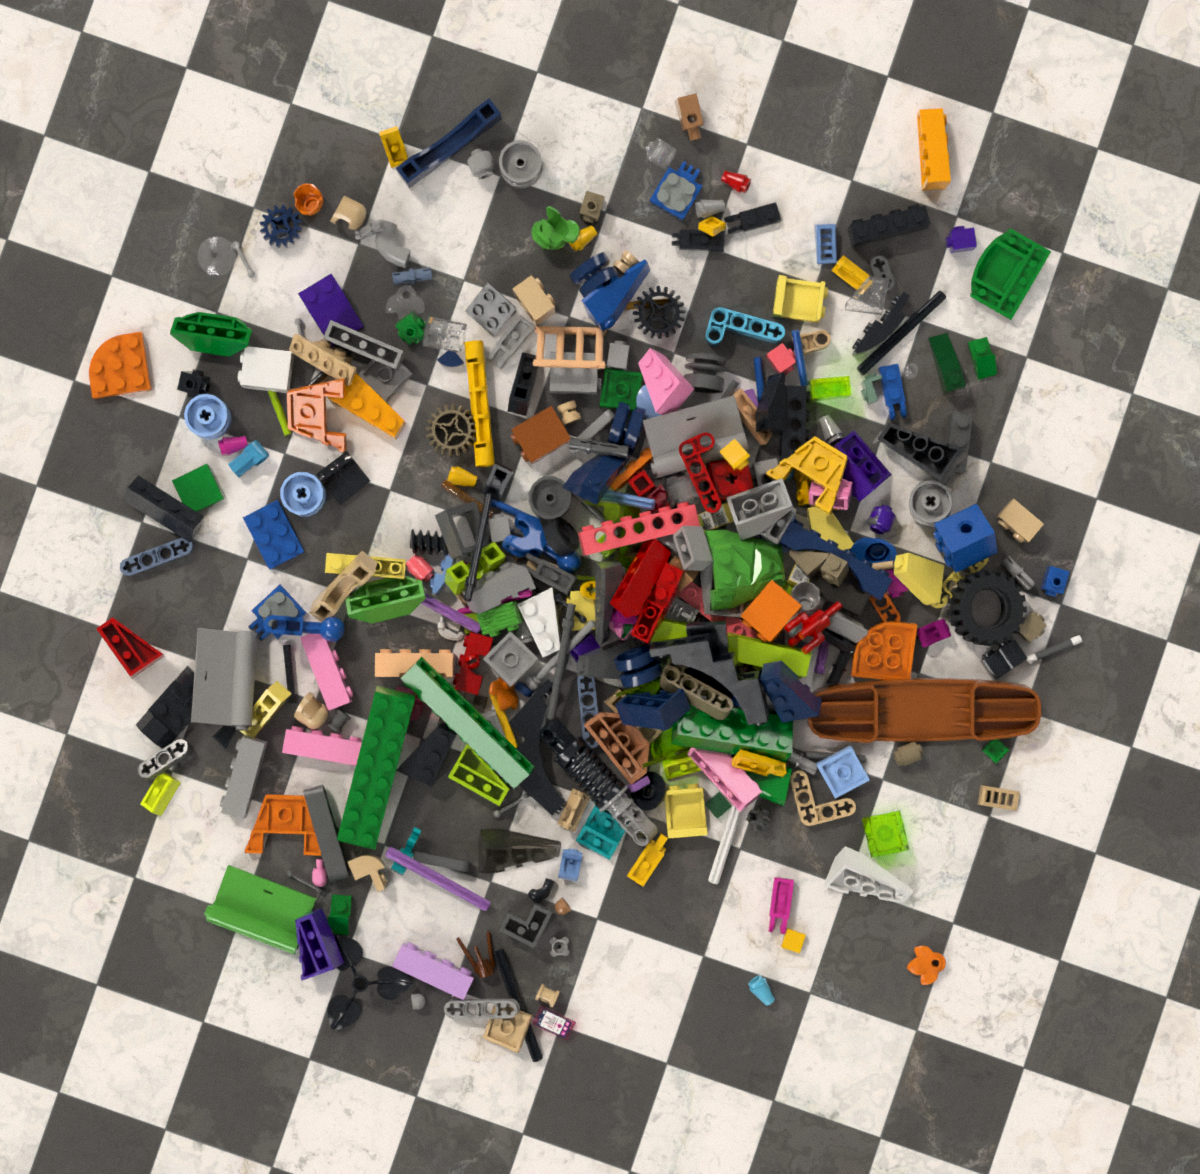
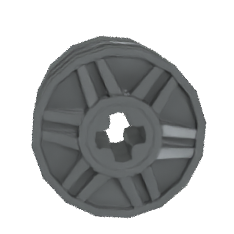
M705 352L686 354V361L691 363L685 364V368L693 371V373L685 374L684 378L694 388V392L723 393L724 378L716 376V373L725 372L726 368L718 365H725L727 358Z

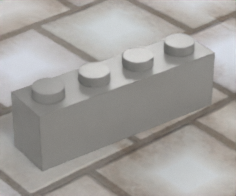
M331 320L323 337L327 341L396 370H399L406 353Z
M247 735L243 736L242 739H238L235 749L238 751L237 757L233 758L230 769L233 770L231 777L228 776L225 784L227 793L226 796H222L220 807H222L221 813L241 819L247 817L268 741Z

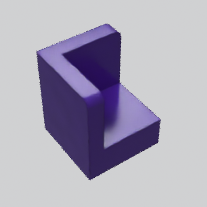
M587 634L569 653L577 663L580 655L600 648V645L592 634Z

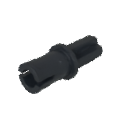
M840 651L835 664H832L833 669L826 683L832 686L839 684L843 673L847 671L845 668L852 653Z

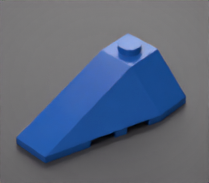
M645 259L627 269L621 278H617V276L612 278L611 284L606 287L600 285L581 300L589 318L602 332L614 326L650 272V267Z

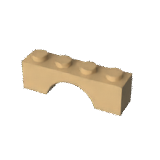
M361 551L312 602L309 613L320 622L328 617H332L346 597L359 585L363 586L375 573L377 562Z

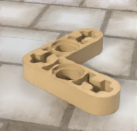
M795 770L791 773L790 784L799 818L804 825L812 826L850 816L855 812L856 804L849 798H842L815 806L807 774L801 770ZM799 773L800 776H804L801 783L803 787L807 785V789H800L796 792L795 788H799V784L794 782L793 778H796V774ZM806 792L809 795L807 803L799 802L798 796L800 793ZM847 801L848 804L852 805L849 808V812L839 810L840 815H837V809L834 804L838 803L837 807H842L844 802ZM812 804V808H808L810 814H814V817L811 818V822H808V820L803 818L806 816L805 809L801 811L800 807H807ZM830 806L833 809L831 817L823 816L822 810L824 807Z

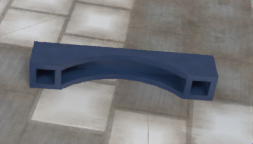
M488 98L444 137L397 166L396 171L407 187L411 188L502 119L500 111Z
M794 519L793 522H790L779 544L792 551L814 550L838 556L848 562L849 570L858 581L861 591L878 601L882 599L893 580L889 578L890 574L882 569L877 571L872 568V563L865 559H862V561L855 558L856 554L850 550L845 549L843 551L837 548L839 544L830 539L825 541L820 538L821 534L813 529L811 531L803 528L804 524Z

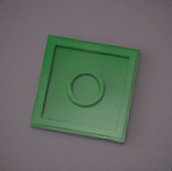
M605 368L599 407L617 409L621 401L629 404L630 411H633L637 406L636 397L642 386V373Z
M208 464L172 480L182 503L196 512L224 500Z

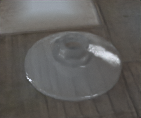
M211 237L205 240L199 247L198 263L210 275H223L234 266L236 251L232 243L227 239ZM213 252L218 253L216 258H212Z

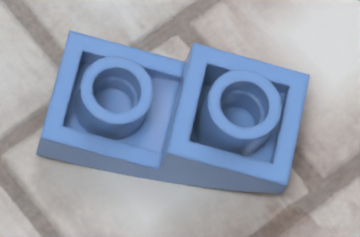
M446 555L445 560H442L441 571H443V575L435 573V577L431 578L430 589H432L433 594L439 595L447 584L444 581L446 569L455 565L456 558L451 559L450 556Z

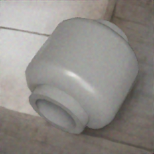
M481 148L472 151V156L467 160L472 175L479 177V179L491 176L496 168L491 153L489 151H482Z

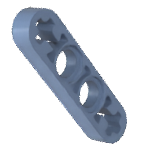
M184 538L176 539L122 560L120 571L124 575L134 576L191 554L194 544L192 541L189 542ZM183 541L189 544L187 551L185 552L180 549L177 551L178 555H176L175 549L172 547L174 544L175 548L181 547ZM164 548L171 550V556L168 559H164L161 556V551ZM145 555H151L153 558V562L149 566L143 564V557ZM127 562L130 564L139 563L142 567L139 569V566H135L132 568V572L125 570Z
M578 676L577 684L583 739L587 745L595 748L599 744L597 741H594V745H590V742L586 741V738L590 735L589 731L585 732L586 727L584 726V718L587 714L594 716L598 714L594 677H588L592 679V682L588 685L589 689L593 688V692L581 693V689H585V685L580 682V679H583L584 676ZM587 694L594 698V702L590 706H586L582 702L583 696Z

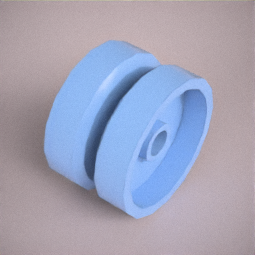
M209 394L198 395L190 400L184 412L187 427L201 438L208 440L218 439L230 428L232 420L231 411L216 396ZM208 414H211V416H209V420L207 421L206 416Z
M297 472L284 480L280 489V498L283 505L290 512L298 516L309 517L317 514L323 508L326 502V490L322 482L314 475L307 472ZM304 491L307 494L305 498L301 497V493Z

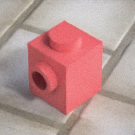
M783 343L766 354V359L777 374L785 373L787 375L794 370L793 365L796 363V356L790 348L787 350Z

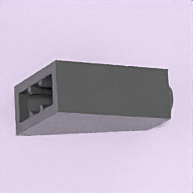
M617 640L580 655L577 662V676L620 679L619 676L623 671L616 669L613 660L619 654L631 649V641Z

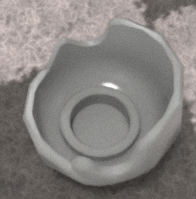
M806 581L797 583L793 587L791 596L803 606L799 613L814 612L820 603L819 588L813 583Z

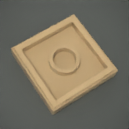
M509 1005L505 1008H501V1011L504 1009L510 1010V1013L514 1010V1008H512ZM493 1006L491 1014L496 1012L495 1006ZM520 1010L513 1018L489 1019L483 1038L519 1053L532 1015Z

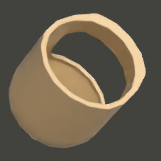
M344 196L330 222L336 224L341 218L349 223L348 229H358L366 218V208L361 203Z
M309 692L299 704L294 718L309 729L316 730L326 722L329 711L325 704L320 703L316 700L314 694Z

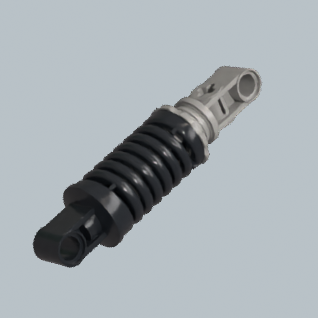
M558 719L549 721L540 730L539 734L541 739L557 755L553 761L557 762L562 769H566L567 774L572 773L571 779H577V785L584 783L581 786V790H587L586 795L588 797L594 794L591 800L599 808L600 812L608 810L611 817L633 838L636 844L640 846L647 845L657 834V827L633 802L634 800L628 798L625 794L628 786L624 785L620 779H616L614 773L610 774L611 769L606 768V764L601 762L600 757H595L596 753L594 751L589 752L591 747L587 745L582 736L575 738Z

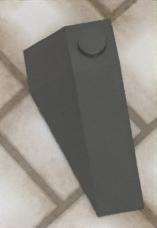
M619 561L595 562V640L598 644L603 643L614 610L610 601L625 576V567H622Z

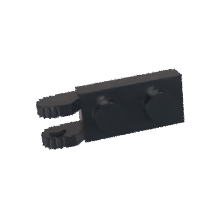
M776 202L724 218L725 223L737 220L741 222V226L728 229V234L742 231L744 233L781 222Z

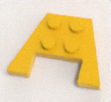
M813 437L798 448L793 455L783 459L774 469L767 471L766 475L774 481L782 478L785 481L794 469L825 488L815 502V506L830 515L848 456L819 438Z

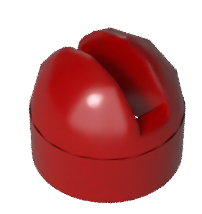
M469 654L464 662L467 668L476 669L481 661L478 655ZM474 658L477 659L476 662L468 665V661H471Z

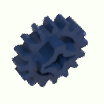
M275 205L274 211L267 209L269 214H263L262 217L265 221L259 223L264 227L260 230L261 234H265L264 240H269L271 246L276 243L277 248H280L281 244L288 248V242L294 245L293 239H300L297 232H302L303 230L298 226L302 224V221L297 219L299 217L298 213L292 214L293 209L290 207L286 210L285 205H282L281 209H278ZM290 219L293 220V224H294V228H293V229H292V228L290 227V225H289V223L291 222ZM269 224H270V225L272 226V228H273V230H272V232H271V233H272L271 235H270V233H269V228H268V227H269ZM276 224H277V225H278V224H279V225H283V224H284V226L286 227V229H282V228L278 229V227L276 226Z

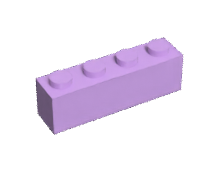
M414 943L402 944L392 967L464 1000L474 979V976L471 975L472 971L461 967V969L454 967L452 961L447 959L442 961L436 958V954L426 950L423 952L419 950V946Z

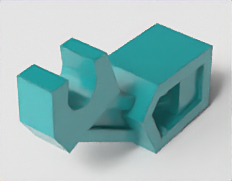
M414 827L405 849L401 848L400 852L412 858L414 853L411 851L422 830ZM395 861L391 867L392 871L402 876L407 869Z

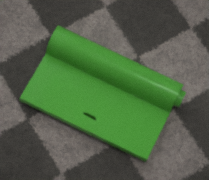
M228 865L215 902L212 906H207L204 916L207 917V922L295 955L299 947L295 920L306 913L312 912L317 898Z

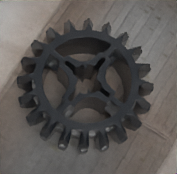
M660 286L656 287V292H654L652 287H649V295L643 291L642 294L645 298L637 297V300L641 303L640 305H633L639 308V311H633V315H639V318L634 319V322L638 323L641 321L637 328L640 330L645 327L644 335L651 331V338H654L655 333H657L658 339H661L664 332L665 337L668 338L669 330L673 334L676 333L673 328L674 326L681 328L677 321L685 320V318L679 317V314L685 313V310H679V307L684 306V302L677 303L681 297L677 295L673 298L674 290L667 294L668 287H664L663 292H661ZM664 296L669 301L663 305H658L652 298ZM648 302L652 312L644 320L643 309ZM653 304L659 309L664 308V312H662L664 313V319L660 316L655 317ZM671 306H674L675 315L670 323L666 313ZM655 320H661L666 327L656 329L648 324Z

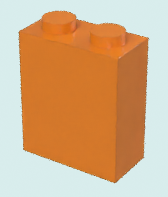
M771 580L740 616L744 619L742 621L744 625L750 630L755 628L759 632L757 636L765 643L767 641L773 642L784 630V626L799 613L803 606L775 581Z

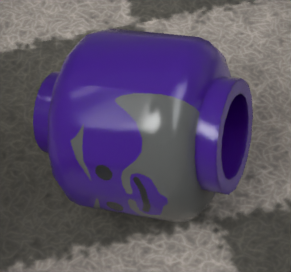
M882 504L881 506L874 507L867 521L870 526L869 529L879 535L890 532L896 520V515L888 505Z

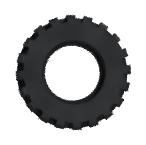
M976 571L975 573L965 575V579H960L957 582L958 586L952 588L950 593L953 596L948 598L947 604H951L950 609H947V615L952 617L949 621L951 626L956 627L955 632L963 636L964 640L973 642V644L992 646L1003 644V641H1009L1013 638V633L1017 634L1021 628L1018 625L1024 624L1025 621L1022 615L1023 612H1027V607L1023 606L1026 598L1025 595H1020L1019 593L1022 591L1021 587L1015 585V580L1011 577H1006V574L1002 572ZM986 589L992 590L997 594L1002 608L999 619L992 626L988 627L979 625L972 615L974 597L981 590Z

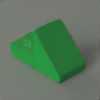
M987 337L968 342L967 345L977 380L997 375L995 353H991Z
M332 894L328 924L333 934L349 935L352 895Z

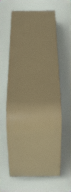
M671 658L659 681L661 688L669 693H676L677 689L683 688L689 704L718 720L726 719L733 707L732 700L721 692L686 674L687 666L673 664ZM666 677L673 678V681L668 680ZM683 686H687L691 690H686ZM701 696L707 697L708 700L702 699Z

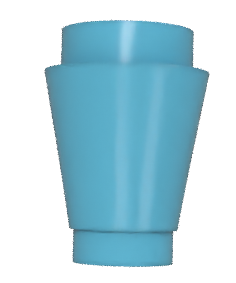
M759 975L748 983L749 990L765 1006L774 1002L775 998L766 978H762Z

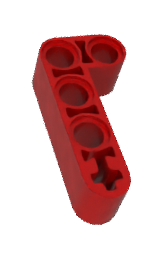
M704 432L682 442L679 446V453L704 509L709 513H716L721 508V501L700 456L713 449L715 440L712 434ZM705 436L712 440L709 447H703L700 444V440ZM685 445L693 447L694 450L691 455L687 456L682 453V448ZM693 463H699L702 466L701 471L697 474L692 473L690 470ZM701 481L709 482L710 488L708 491L702 492L699 490L698 486ZM712 491L714 492V495H711L712 500L718 502L714 510L711 507H707L709 504L708 498H702V496L708 495Z

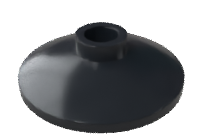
M649 771L642 777L648 776L650 784L631 793L633 802L642 810L655 809L662 803L666 795V783L663 777L656 772Z

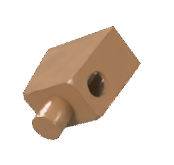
M697 93L677 98L675 105L682 131L688 130L690 141L700 139L699 127L703 126V119ZM692 116L694 123H690L687 117Z

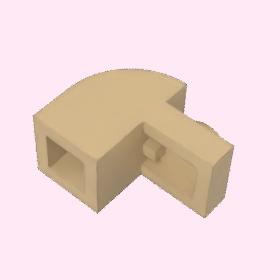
M365 854L348 861L355 880L370 874L377 892L386 888L387 878L384 872L380 873V869L386 867L382 859L375 855Z

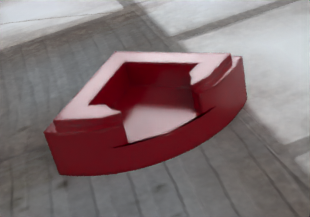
M660 484L647 498L655 500V506L659 509L666 505L668 495L666 489Z

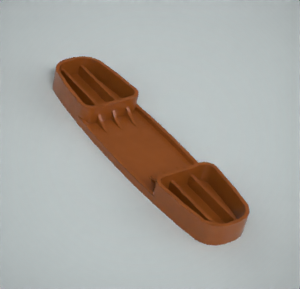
M957 678L865 681L816 689L812 693L822 699L819 716L807 718V722L812 732L818 737L838 741L862 743L873 741H949L963 739L985 741L1016 737L1033 732L1040 724L1041 702L1036 692L1029 686L1005 681Z

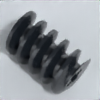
M414 529L411 530L410 549L412 548L413 554H416L418 549H420L423 555L426 549L429 555H432L434 550L437 556H440L442 551L444 556L449 554L443 536L439 537L437 531L431 536L430 530H427L425 535H423L422 530H419L417 535H415Z

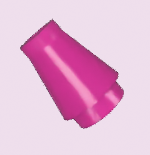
M245 436L222 437V440H218L222 456H229L248 446Z

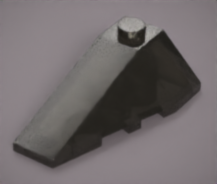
M480 829L478 841L479 873H498L505 871L506 867L516 865V868L523 866L522 863L530 861L538 863L558 858L561 841L504 829Z

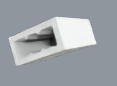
M246 347L240 355V363H243L242 371L238 372V382H240L242 388L287 393L290 390L294 354L291 351Z

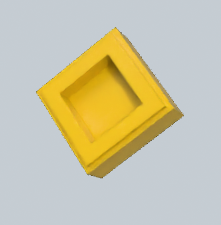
M710 216L699 223L698 229L711 236H715L726 229V223Z
M786 928L781 947L800 953L806 934Z

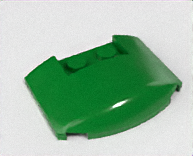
M1008 229L1006 233L995 238L980 256L971 279L970 297L1012 320L1051 251L1013 229Z

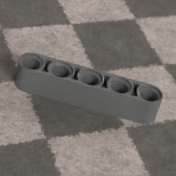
M322 784L305 789L304 797L330 882L350 877L349 868L341 841H337L338 831L325 787Z

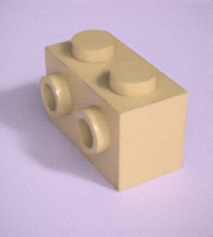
M1015 499L1010 500L996 517L999 521L998 525L1004 530L1009 529L1013 532V537L1020 543L1030 542L1044 525Z

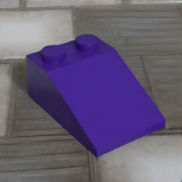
M332 273L298 293L323 335H325L330 320L355 331L364 327Z

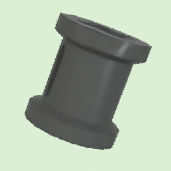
M337 708L336 714L326 725L341 734L342 727L351 717Z

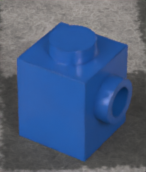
M1048 566L1041 590H1045L1046 595L1057 597V594H1063L1070 571Z

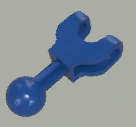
M519 513L516 516L515 527L523 532L524 537L507 536L502 543L506 551L521 558L525 557L527 553L538 558L540 553H543L556 560L557 566L569 574L579 570L582 560L577 551L565 556L558 555L547 543L542 525L538 519L526 513Z
M271 615L263 623L264 629L268 633L302 636V633L321 634L323 639L329 642L340 640L345 632L343 622L337 617H328L322 622L303 621L301 617ZM272 619L276 620L279 624L275 630L270 629L268 625Z

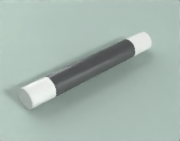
M1080 635L1027 656L1026 662L1029 665L1082 642Z

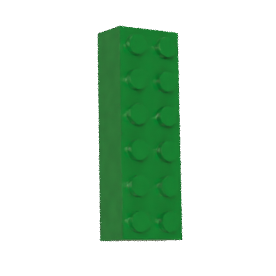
M689 704L691 709L672 725L671 744L734 755L741 749L784 763L792 755L793 721L782 723L778 715L769 714L768 722L762 725H748L742 709L732 708L726 719L718 720Z

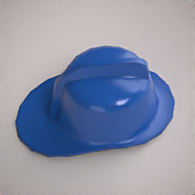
M862 538L851 547V552L856 554L855 558L860 561L865 559L870 563L892 560L894 563L897 555L896 548L882 538Z

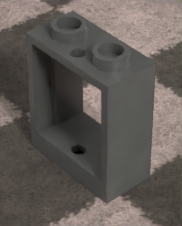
M476 501L446 509L435 515L451 559L459 557L460 560L471 557L470 553L474 552L475 545L464 548L453 518L461 515L466 516L476 542L481 518ZM487 530L482 548L491 544Z

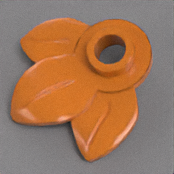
M499 677L491 683L489 694L497 696L500 711H504L509 707L515 710L518 706V696L513 689L514 684L509 687Z
M917 946L914 948L917 957L909 962L907 969L913 974L921 975L922 985H929L937 980L938 973L945 968L946 959L941 953L933 952L927 946ZM933 960H938V961H939V965H938V966L933 965L932 961H933Z

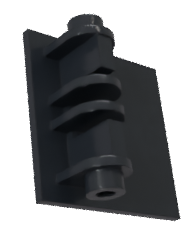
M345 451L316 474L339 505L370 482V479L348 451Z

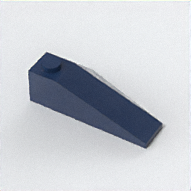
M636 448L634 450L629 449L628 458L603 454L596 455L576 469L565 482L563 488L598 505Z

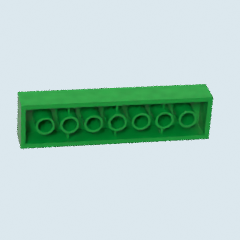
M376 686L337 841L375 850L415 695Z

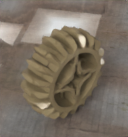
M452 404L451 410L448 409L447 405H444V412L437 408L438 416L435 413H431V416L435 419L434 421L427 420L432 427H426V431L432 433L427 434L426 437L427 439L433 438L429 444L430 446L437 444L434 449L436 452L442 448V455H445L448 450L449 457L453 456V451H456V455L460 456V449L467 453L465 446L473 447L470 440L477 441L476 437L472 436L473 433L476 434V429H473L476 423H471L473 415L467 417L470 413L468 409L462 413L463 406L460 405L457 411L455 404ZM455 415L450 423H440V420L444 417ZM460 417L467 422L468 433L459 429ZM455 424V430H457L458 433H452V435L449 436V431H447L446 428H452ZM437 428L446 433L444 444L437 438ZM454 438H465L462 443L449 446Z

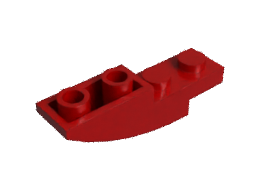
M665 563L652 594L646 600L630 635L646 643L651 641L678 593V586L685 573L684 570L670 563Z

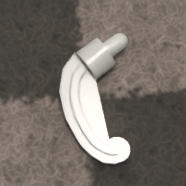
M440 617L438 632L442 637L449 640H460L463 638L462 632H459L457 635L446 629L444 617Z

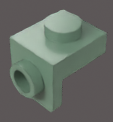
M876 373L865 376V380L861 382L863 388L861 395L863 400L868 402V405L878 401L872 383L880 381L883 378L882 375L876 376Z

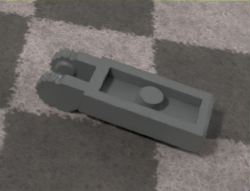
M527 553L525 557L528 560L539 564L536 571L525 564L520 566L526 567L529 573L536 579L568 595L577 577L543 559L540 560Z

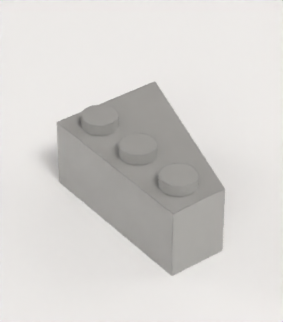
M504 562L499 565L498 569L485 573L483 578L477 581L472 601L467 602L471 611L481 614L502 604V599L511 595L514 599L519 596L518 592L527 588L531 591L536 589L526 567L512 562ZM466 588L461 590L463 595H465Z

